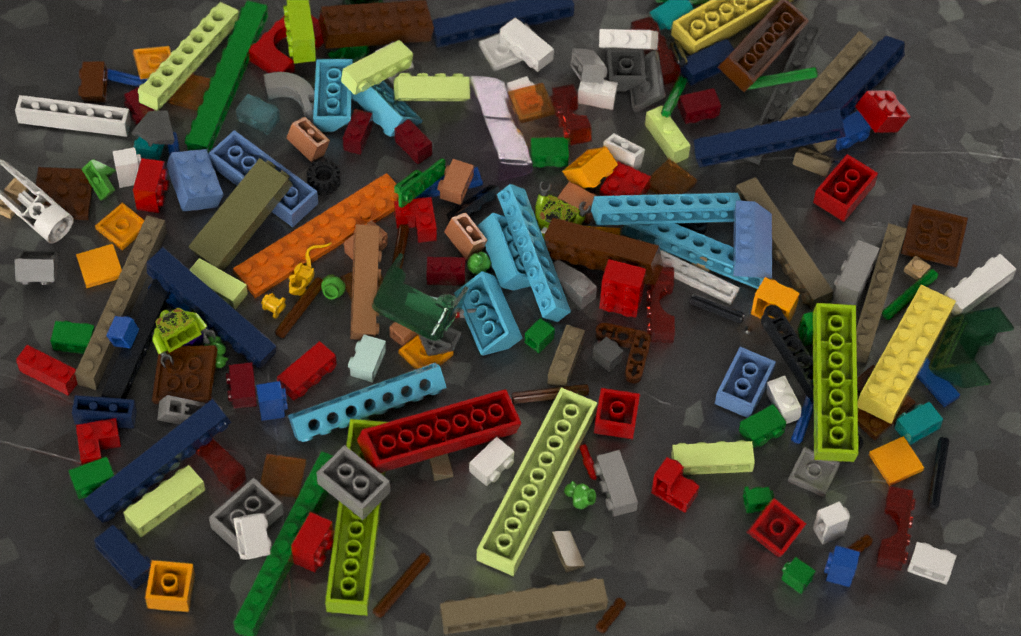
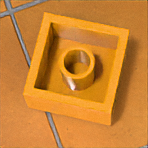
M605 146L586 150L562 172L569 182L577 184L583 189L588 187L594 188L601 183L600 180L603 177L611 175L614 172L613 169L618 164Z
M764 277L755 293L751 314L761 319L767 306L776 305L790 323L795 314L800 293L793 288L779 284L776 280Z
M152 560L145 596L148 609L189 612L195 578L193 564Z

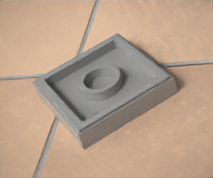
M804 447L788 478V482L825 497L840 466V462L814 460V451Z

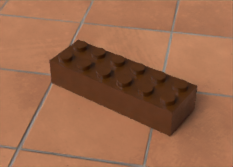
M426 0L321 6L318 19L325 49L385 45L398 40L402 43L431 41L434 29Z
M779 0L718 68L745 92L805 27L809 20L788 0Z
M552 218L544 235L550 257L555 260L561 259L574 265L579 264L592 270L598 269L604 272L608 259L646 268L644 284L653 285L656 284L663 268L660 247L655 244L557 218Z

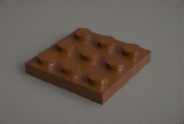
M38 167L36 185L74 218L73 220H89L93 188L82 169ZM48 201L44 203L48 207L52 205Z
M913 204L901 254L912 257L917 256L920 259L957 267L968 218Z
M215 345L181 346L170 353L166 351L174 361L172 365L169 359L165 360L166 368L161 364V354H158L152 396L154 404H159V401L167 395L208 403L211 400L217 347Z
M875 365L870 366L857 378V401ZM907 395L892 424L858 408V426L873 440H876L897 422V418L902 413H908L915 406L916 402Z

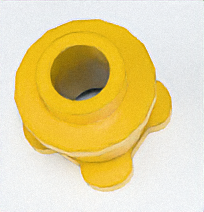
M274 293L266 294L261 302L262 309L272 312L273 318L276 319L285 309L286 299L284 297L278 299Z

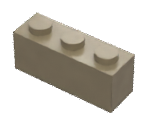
M566 325L548 372L547 384L555 387L568 385L584 343L585 330Z

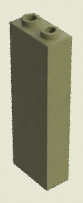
M259 158L188 247L201 259L224 271L292 187L293 184L289 180L290 176L283 170L277 171L275 169L276 166L269 160L265 162Z

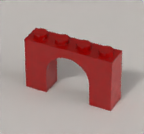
M311 15L315 47L319 48L324 41L318 19ZM286 16L276 21L273 27L268 32H265L257 43L252 44L249 49L250 62L267 73L287 72L293 74L295 72L294 60L276 49L277 43L287 38L284 17Z

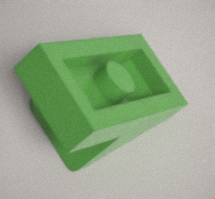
M94 159L90 160L82 168L83 173L100 201L105 200L115 191L108 179L116 172L115 169Z

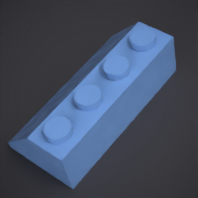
M736 200L734 209L733 276L772 278V214L754 201Z

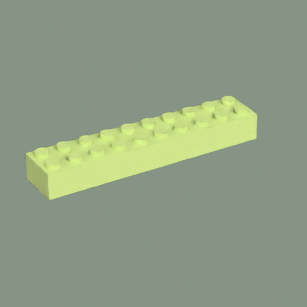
M564 388L560 389L477 548V561L511 576L515 575L596 415L597 402Z

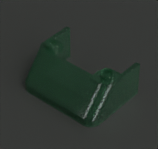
M400 253L388 269L373 299L372 308L377 313L430 340H439L461 310L469 288L465 286L458 297L451 294H442L436 300L403 283L406 273L400 269L404 255Z
M999 306L953 316L948 321L930 361V371L934 375L962 388L991 384L992 381L974 359L980 346L991 345L997 333L1012 331L1014 326Z

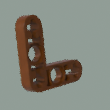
M609 323L597 325L595 336L598 341H602L607 336L611 341L617 342L619 346L630 348L625 369V379L629 383L634 384L641 381L650 348V335L645 331ZM603 330L607 331L605 335H602ZM624 333L628 335V339L620 340L618 335ZM641 338L644 339L642 348L639 347ZM634 354H641L643 359L637 361L632 356ZM633 367H637L635 376H631Z

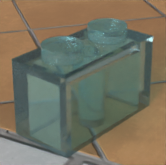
M249 94L246 95L236 108L238 121L267 135L270 134L280 120L279 109L275 105L268 104L259 97Z

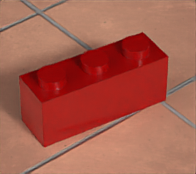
M319 341L277 376L281 389L285 388L286 394L293 401L298 397H303L312 385H317L325 374L331 373L337 365L336 355Z
M26 345L16 358L20 372L68 396L78 384L75 375L77 369L29 345Z

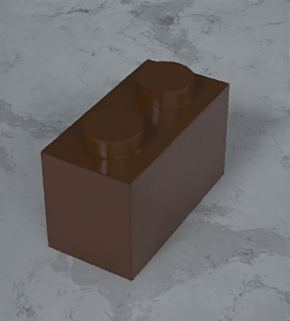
M104 61L82 62V68L79 69V77L81 79V85L78 87L79 96H81L84 103L106 102L107 65Z

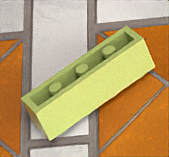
M398 40L343 68L341 82L354 95L364 92L371 86L380 84L383 80L395 76L398 72L407 70L412 64L413 53Z
M401 73L394 78V101H467L470 99L469 77H463V74H452V77H446V74L443 73L435 74V76H428L427 73H420L417 76H410V73Z
M752 441L678 443L672 446L671 458L679 461L684 466L683 475L753 472L755 460Z
M189 465L179 469L173 477L162 481L155 490L147 492L140 501L129 505L126 511H124L126 522L141 538L204 492V481Z

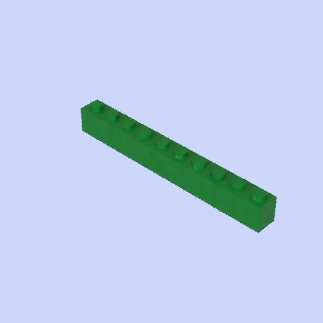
M247 0L245 6L241 7L240 18L234 24V32L228 37V46L222 51L221 62H218L216 65V73L210 79L209 90H206L204 93L203 104L199 105L197 117L193 119L190 134L187 133L185 137L187 151L206 149L208 153L212 151L249 64V49L252 44L258 42L269 17L268 5Z
M321 451L270 550V555L267 556L234 620L236 633L244 636L257 635L293 564L291 548L293 541L309 513L312 512L318 515L329 493L318 484L317 472L333 455Z

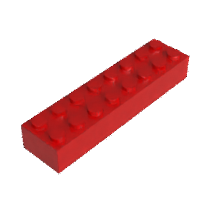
M504 389L363 429L357 442L366 463L379 473L489 442L496 437L502 438L516 434L521 421L507 390Z

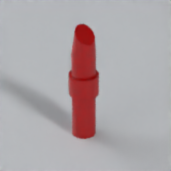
M586 444L581 445L579 449L583 457L584 466L589 477L596 480L597 476L593 467L594 462Z

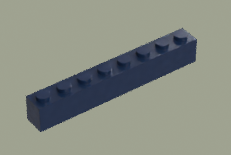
M515 0L460 14L456 13L447 17H439L432 20L434 26L432 36L438 48L498 34L500 29L515 17L523 24L527 23L529 26L574 16L573 0Z
M886 35L809 114L826 112L830 109H840L844 120L856 108L855 105L867 91H872L905 56V42Z
M830 109L826 112L811 113L803 117H792L789 120L755 125L751 128L737 129L728 133L722 132L714 136H703L693 141L696 160L701 168L843 138L846 135L840 109Z
M165 248L160 249L147 261V274L152 279H157L166 291H171L178 302L187 305L190 312L197 313L208 328H213L223 341L227 340L232 345L234 351L246 357L248 363H253V366L260 369L276 354L277 346Z
M213 399L86 497L84 499L85 503L102 523L113 519L119 510L128 507L133 499L146 493L152 484L160 482L166 473L170 470H175L184 459L193 456L198 448L208 444L217 433L225 431L231 421Z

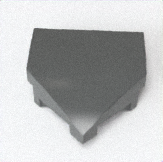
M167 110L149 111L131 133L136 137L140 136L150 147L153 143L173 145L175 140Z
M426 318L418 336L427 355L432 356L454 351L462 336V332Z

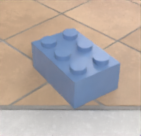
M207 150L172 152L166 168L182 211L218 208L224 194Z
M739 347L717 391L715 404L747 418L752 416L767 387V382L770 381L774 373L776 361Z

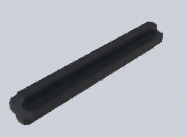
M940 437L938 440L928 507L938 509L950 441L944 437Z

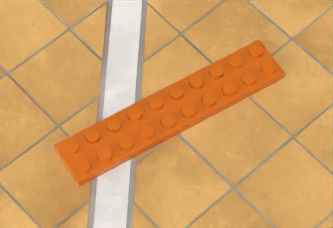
M387 173L237 265L233 268V273L241 282L247 285L248 291L254 298H257L293 275L294 269L299 263L307 266L306 251L309 247L332 243L328 247L312 249L309 252L312 263L354 235L356 224L366 225L371 220L376 223L394 212V201H399L398 194L394 193V186L397 184Z

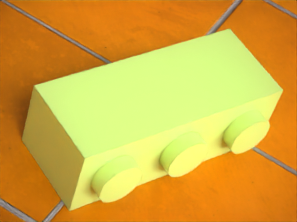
M663 105L646 112L645 126L672 165L689 158L690 144L672 118H666L661 115Z
M200 258L190 268L194 275L235 310L248 295L245 283Z

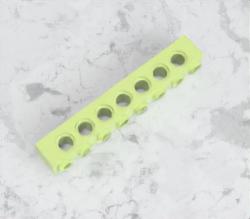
M222 2L213 7L209 15L201 20L200 24L191 31L186 39L181 41L180 46L176 50L171 52L168 59L160 64L159 68L149 76V79L144 84L140 85L138 89L139 102L158 111L234 29L235 21L239 20V10Z

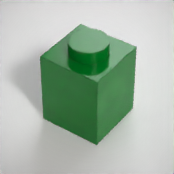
M540 318L525 332L524 343L537 353H540L554 340L555 329L553 325Z
M795 557L792 562L788 561L782 568L783 576L781 580L802 594L813 580L816 571Z

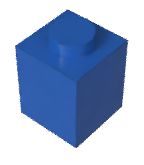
M115 316L106 336L113 346L131 349L139 328L131 317Z

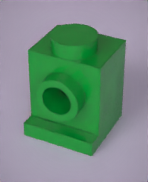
M748 486L744 487L742 496L746 513L761 512L774 499L773 490H770L769 487L763 488L758 486L749 490Z

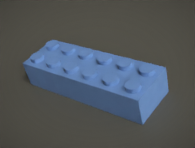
M235 130L208 153L213 168L236 186H238L259 158L265 162L269 160L276 166L275 169L277 171L283 170L287 173L293 185L272 210V213L291 227H294L318 204V195L314 188Z

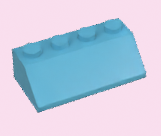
M316 59L313 121L314 126L321 132H334L351 121L352 92L341 82L343 68L353 64V59Z
M384 80L380 84L371 86L364 92L356 95L352 93V100L358 102L363 111L372 113L373 121L384 129V133L390 137L394 136V128L408 119L415 126H418L423 121L404 101H394V90Z
M492 213L478 225V228L488 240L485 244L486 252L490 257L491 266L496 273L500 287L514 291L531 286L506 217Z
M482 271L454 292L460 308L464 310L463 315L481 355L484 356L507 350L523 339L496 276ZM477 308L474 313L467 312V309Z

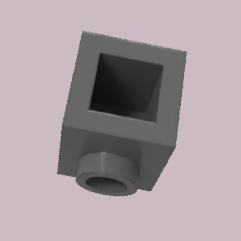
M607 336L602 341H597L592 348V358L608 372L615 368L623 359V350L617 342L611 341Z

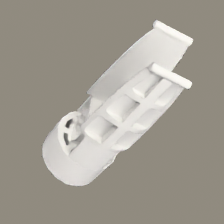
M0 159V164L37 196L34 199L26 191L19 193L17 199L27 207L26 211L1 189L0 199L47 242L53 244L61 240L71 229L74 218L31 180L10 166L9 163ZM48 201L52 205L48 207L44 203ZM29 219H36L35 224Z

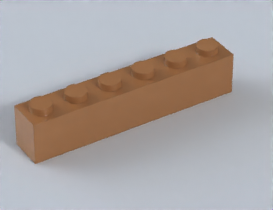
M356 224L354 230L350 339L361 340L364 334L374 338L375 335L379 334V323H376V316L380 314V305H377V298H380L381 288L377 287V280L381 279V269H378V262H381L382 251H378L379 244L381 245L382 233H379V226Z

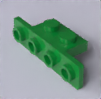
M441 158L424 172L419 170L413 171L394 186V193H397L399 196V207L403 208L444 176L446 169L445 159Z

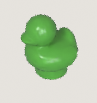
M485 252L473 253L467 261V266L470 272L478 275L480 272H486L490 268L491 261Z
M329 274L323 278L321 289L325 297L335 299L345 292L346 284L341 278Z
M215 336V340L213 337H207L210 344L207 345L205 343L203 346L215 345L217 347L215 367L223 368L226 365V361L229 360L223 356L226 353V346L221 343V337Z
M572 481L564 488L565 495L573 497V506L577 509H585L596 501L595 490L590 489L586 484L582 483L576 486V482Z

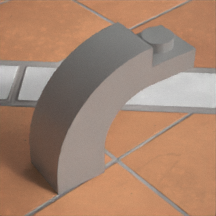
M287 72L264 74L265 88L269 100L279 97L293 98L301 105L304 117L309 121H313L315 92L306 80Z

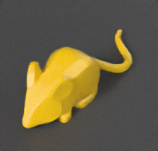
M331 242L326 245H314L307 249V266L299 263L294 269V274L289 276V293L291 295L302 296L306 291V287L310 285L315 273L314 268H311L309 252L315 248L328 247L332 244Z

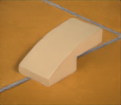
M16 178L4 189V193L19 206L22 204L17 199L19 193L23 191L29 192V189ZM0 199V215L11 219L15 213Z

